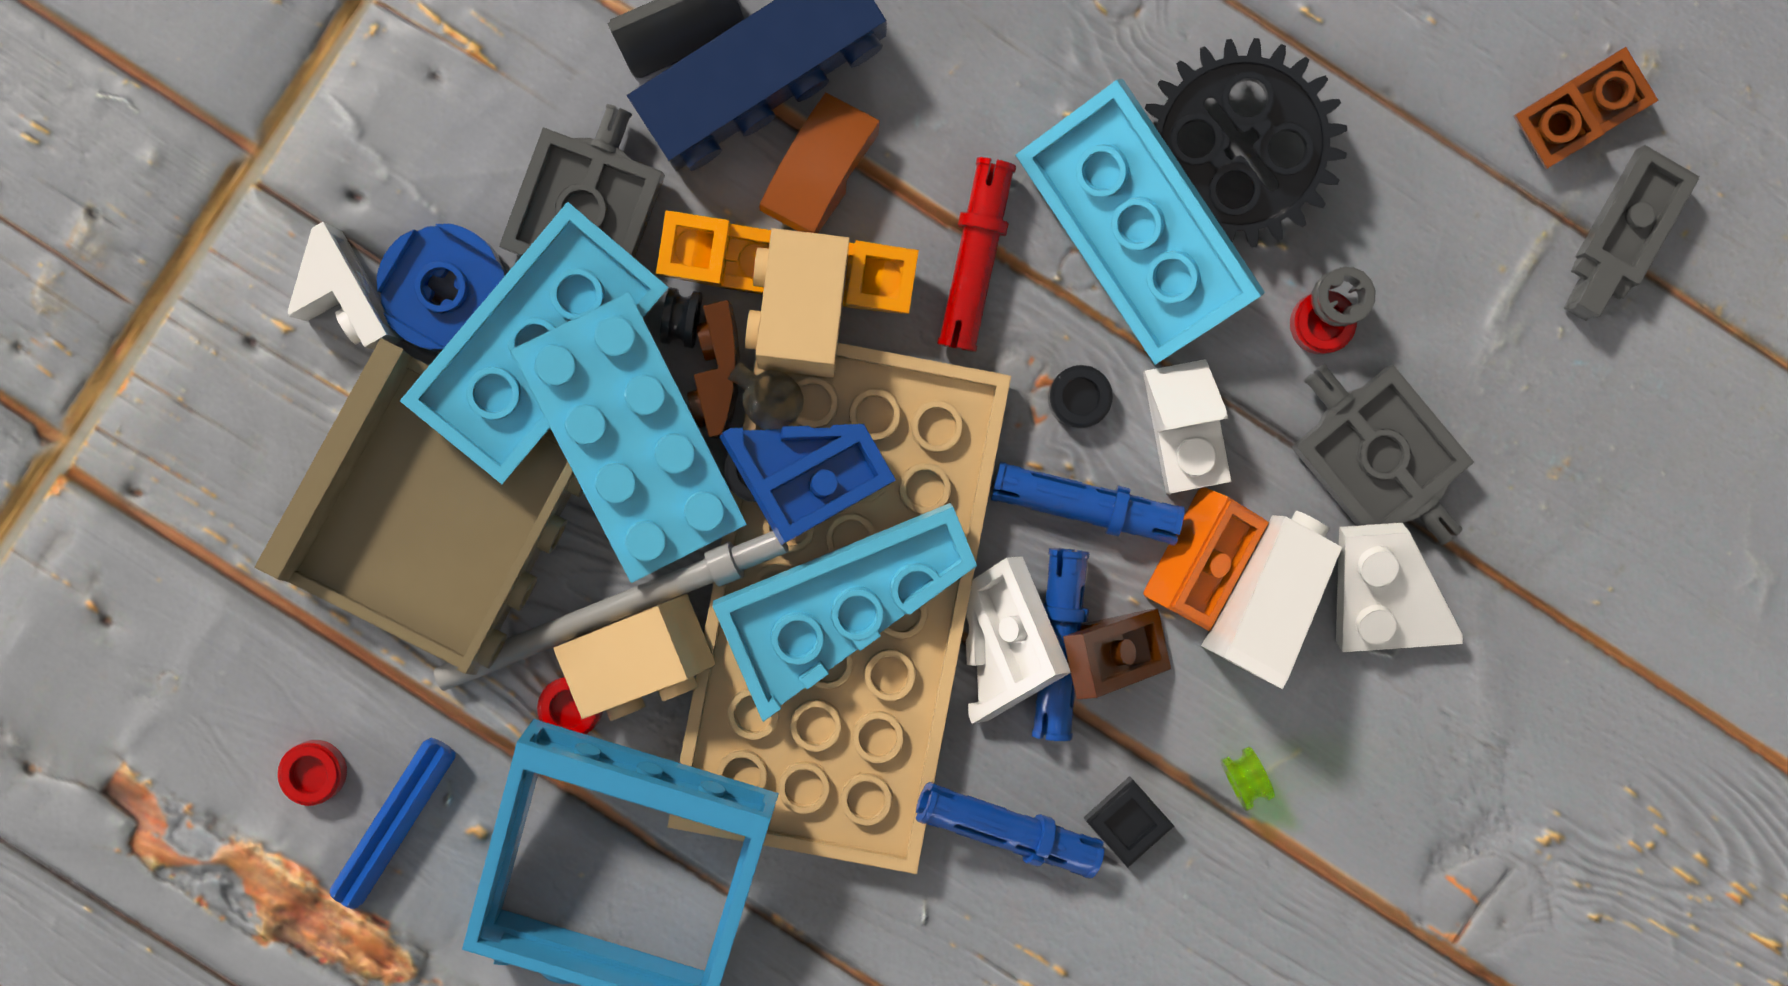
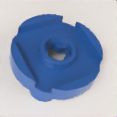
M449 223L427 226L419 231L414 229L401 235L384 254L377 273V292L381 293V304L385 310L383 314L389 326L406 341L433 351H442L508 273L496 251L489 243L472 231ZM449 271L453 272L456 276L454 286L458 289L455 299L453 301L444 299L440 306L435 305L432 302L435 291L427 286L429 279L433 275L444 278Z

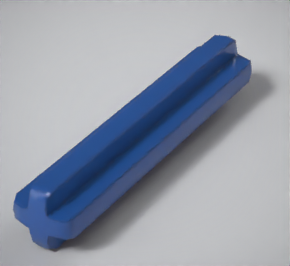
M432 737L421 744L331 886L330 895L334 900L350 909H356L364 903L454 761L456 753L447 744Z

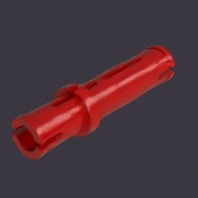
M977 157L975 164L977 167L967 212H960L958 226L963 228L941 335L937 341L939 345L955 349L958 347L970 352L977 351L978 346L976 344L999 237L1006 236L1009 223L1004 221L1003 218L1013 173L1016 171V165L997 159L996 164L991 163L992 159L986 157Z

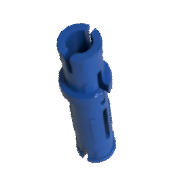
M1001 461L991 496V501L1014 504L1030 508L1031 510L1106 528L1105 534L1119 537L1120 533L1124 532L1151 538L1173 546L1178 541L1185 513V507L1160 503L1131 495L1130 488L1117 486L1115 490L1100 488L1042 472L1023 469Z
M1049 548L1047 590L1043 606L1067 660L1063 636L1080 631L1082 623L1088 622L1089 609L1083 607L1087 561L1090 552L1082 550L1075 552V549ZM1070 673L1037 692L1032 737L1042 739L1046 735V740L1049 741L1072 740L1073 733L1071 731L1075 690Z
M928 782L919 796L916 806V813H918L916 816L917 822L937 828L940 827L955 832L958 835L1012 851L1015 854L1021 855L1023 861L1036 867L1041 866L1043 863L1051 866L1054 865L1091 879L1098 873L1103 862L1105 849L1102 848L1104 842L1101 839L1078 834L1057 826L1055 820L1042 814L1035 817L1022 815L975 797L951 791L933 782Z

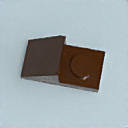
M1158 608L1084 623L1081 625L1080 631L1063 636L1067 663L1071 671L1070 674L1077 700L1098 698L1171 669Z

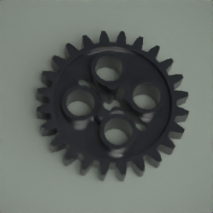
M1254 38L1247 56H1238L1233 40L1227 39L1223 59L1215 60L1211 52L1204 46L1200 48L1201 68L1194 71L1181 60L1176 63L1179 75L1183 81L1176 86L1170 82L1160 80L1158 87L1168 100L1165 105L1146 104L1144 109L1151 116L1158 119L1156 129L1231 242L1234 240L1236 231H1244L1250 247L1253 248L1257 247L1259 229L1267 227L1271 235L1279 241L1283 239L1281 221L1288 217L1293 223L1302 228L1307 225L1300 209L1305 202L1318 208H1324L1326 203L1315 189L1319 183L1338 185L1340 180L1325 168L1327 161H1337L1346 158V152L1330 146V138L1346 132L1347 125L1328 123L1326 115L1334 111L1341 104L1340 99H1329L1321 102L1317 96L1328 81L1326 75L1318 77L1309 83L1302 78L1309 63L1307 57L1302 58L1289 68L1283 65L1286 45L1280 44L1270 59L1261 57L1260 39ZM1244 81L1257 83L1263 88L1266 95L1264 109L1253 117L1238 115L1233 111L1229 103L1230 91L1235 85ZM1213 98L1218 103L1238 132L1243 134L1251 129L1256 133L1258 140L1251 146L1252 150L1277 180L1278 187L1276 190L1270 191L1266 188L1243 156L1239 155L1232 160L1226 156L1224 150L1231 143L1230 139L1204 107L1206 99ZM1200 121L1206 123L1215 135L1213 149L1201 158L1186 156L1178 146L1177 138L1179 132L1190 122ZM1281 131H1290L1297 134L1304 144L1303 157L1292 168L1277 166L1269 156L1268 146L1270 140ZM1229 171H1239L1246 174L1253 184L1251 199L1240 208L1225 207L1216 195L1218 180Z

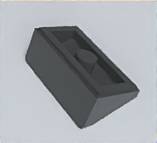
M653 0L610 19V22L607 24L630 72L635 78H642L682 60L744 20V16L737 0Z

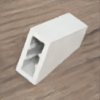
M1295 511L1291 519L1286 516L1272 515L1211 631L1208 632L1201 646L1247 672L1283 689L1291 674L1342 549L1338 544L1325 538L1330 528L1299 511Z

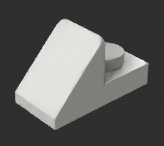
M325 222L313 227L288 308L289 317L309 321L340 304L342 308L335 312L336 318L344 333L355 345L361 342L364 347L374 350L380 338L392 344L402 341L403 338L389 326L383 314L385 310L381 304V299L342 230Z
M1207 360L1143 371L1166 494L1231 482L1220 420L1228 419V414Z

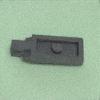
M1646 145L1636 149L1575 256L1578 259L1574 262L1571 272L1581 277V279L1576 283L1564 309L1585 321L1594 316L1598 318L1601 316L1611 296L1619 300L1621 298L1624 299L1632 287L1640 285L1700 176Z

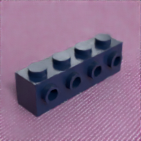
M773 0L626 96L675 172L686 165L690 171H693L716 158L722 152L719 144L735 133L741 131L743 136H749L769 124L776 116L773 109L794 96L797 102H801L815 95L828 84L829 79L826 75L839 66L848 62L850 67L853 68L876 55L883 47L880 40L886 37L887 20L874 0Z

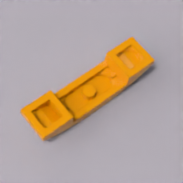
M666 210L656 274L714 287L763 295L764 287L753 286L754 265L757 248L769 249L771 230L735 225L725 219ZM858 240L855 243H849L842 307L909 314L919 250Z

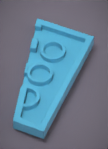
M949 503L713 600V609L760 717L764 722L781 709V705L804 688L808 690L827 676L831 668L859 649L861 651L881 636L880 633L905 614H912L975 568L977 564L954 507Z

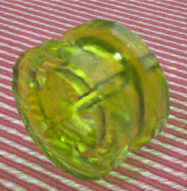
M1250 746L1242 749V756L1237 760H1232L1228 756L1221 759V765L1229 784L1245 811L1254 808L1253 802L1257 798L1262 797L1267 801L1275 798L1274 789L1268 775Z

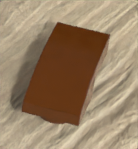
M728 300L703 306L707 322L696 324L698 338L705 361L716 359L718 369L694 374L697 390L687 392L691 415L697 427H707L709 437L714 439L719 438L724 431L730 428L738 396L740 350L734 310Z

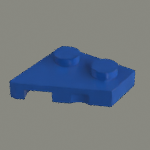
M864 424L833 425L830 428L783 426L781 429L773 430L730 428L719 437L781 545L896 480Z

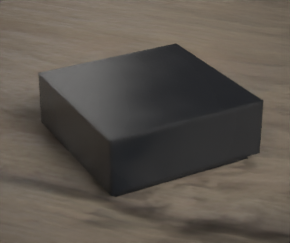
M1130 776L1084 816L1086 822L1127 868L1174 827L1172 822Z

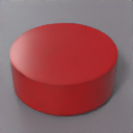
M1329 290L1328 299L1330 303L1338 301V304L1333 307L1336 311L1343 313L1346 307L1352 305L1342 294ZM1312 294L1302 298L1294 307L1290 317V331L1295 342L1305 351L1319 355L1329 354L1344 348L1352 340L1356 332L1357 322L1347 326L1329 325L1315 314L1311 304Z
M564 676L554 680L544 688L537 704V713L540 721L586 735L597 726L603 712L582 719Z
M322 740L306 741L294 746L282 757L278 766V782L283 793L293 802L304 806L318 805L334 797L342 789L347 777L346 761L342 753L331 743Z

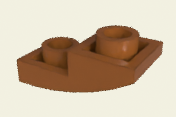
M1624 47L1514 115V118L1545 169H1548L1659 100L1627 47Z
M825 92L805 121L776 170L759 204V211L797 231L819 233L845 196L847 179L878 137L880 120Z

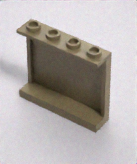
M380 338L254 568L278 580L289 582L458 667L457 670L464 674L476 675L481 665L489 669L500 654L507 638V634L501 632L500 629L511 608L520 611L529 599L537 582V577L530 574L541 551L551 554L558 544L567 525V520L560 517L571 494L580 498L584 492L551 428L503 484L499 483L400 402L401 398L429 365L411 357L404 349Z

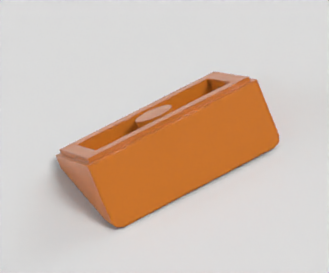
M1206 487L1200 488L1184 515L1176 545L1167 546L1144 589V596L1194 624L1211 631L1269 522L1228 496Z

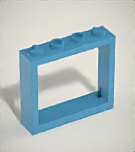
M533 719L516 743L462 950L494 959L493 964L496 965L511 964L541 973L547 980L559 984L574 983L581 986H720L779 793ZM538 774L745 836L705 971L502 910Z

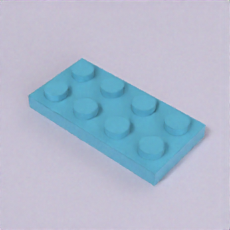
M1124 79L1114 81L1016 154L1025 171L1155 365L1265 293Z
M567 202L406 392L400 402L499 483L503 484L550 429L510 350L630 292L642 318H644L669 287L572 204Z
M630 292L510 350L631 583L747 525Z

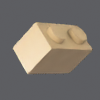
M771 228L769 249L757 248L753 286L764 287L761 311L749 310L745 348L756 350L758 369L834 378L849 255V237Z
M687 594L553 648L582 719L603 711L607 712L610 721L624 717L644 708L646 705L642 696L656 691L659 692L662 701L682 695L698 687L695 675L716 665Z

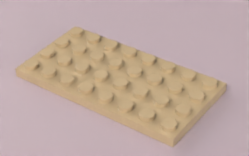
M838 343L834 378L758 369L757 361L755 362L743 430L781 429L783 426L830 428L833 425L864 424L896 479L888 486L788 541V553L744 570L745 575L741 579L721 587L717 586L715 582L713 583L704 636L716 665L696 675L695 680L698 687L693 689L679 763L779 793L763 846L917 874L926 824L916 821L918 814L916 813V806L924 786L928 782L934 783L975 568L912 614H905L880 633L881 636L861 651L859 649L831 668L827 676L808 690L804 688L781 705V709L764 722L760 717L713 609V600L949 503L954 507L976 561L1011 381L1010 375ZM731 491L747 525L722 537L721 545L731 542L734 546H737L773 531L757 502L743 500ZM673 814L669 815L667 828L744 842L745 836Z

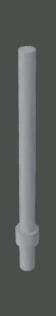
M773 531L737 546H734L731 542L724 543L705 551V559L507 638L494 664L489 669L481 665L476 675L464 674L457 670L458 667L450 663L436 667L434 669L436 683L441 690L446 691L713 582L721 587L743 578L745 575L744 570L788 553L787 543L781 545Z

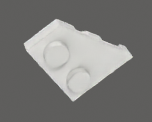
M1403 523L1339 527V546L1342 549L1338 556L1336 643L1342 652L1463 644V634L1411 533Z
M1023 556L1005 558L973 579L966 612L969 624V634L966 639L967 665H977L978 702L968 704V716L971 723L975 724L991 720L1068 675L1071 671Z

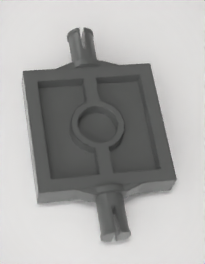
M607 104L595 139L571 138L547 128H542L499 244L500 248L522 256L564 205L569 202L635 258L665 175L660 170L631 160L619 149L628 121L632 116L630 112L622 108L618 110L616 106Z
M1326 364L1321 365L1313 371V374L1307 376L1304 382L1312 388L1328 409L1323 413L1318 425L1291 446V448L1356 526L1404 523L1420 518L1437 538L1440 545L1453 540L1454 538L1451 535L1457 536L1460 534L1463 528L1455 522L1440 504L1439 500L1443 497L1450 482L1470 467L1474 461L1394 365L1386 367L1363 387L1349 392L1345 390L1330 372Z

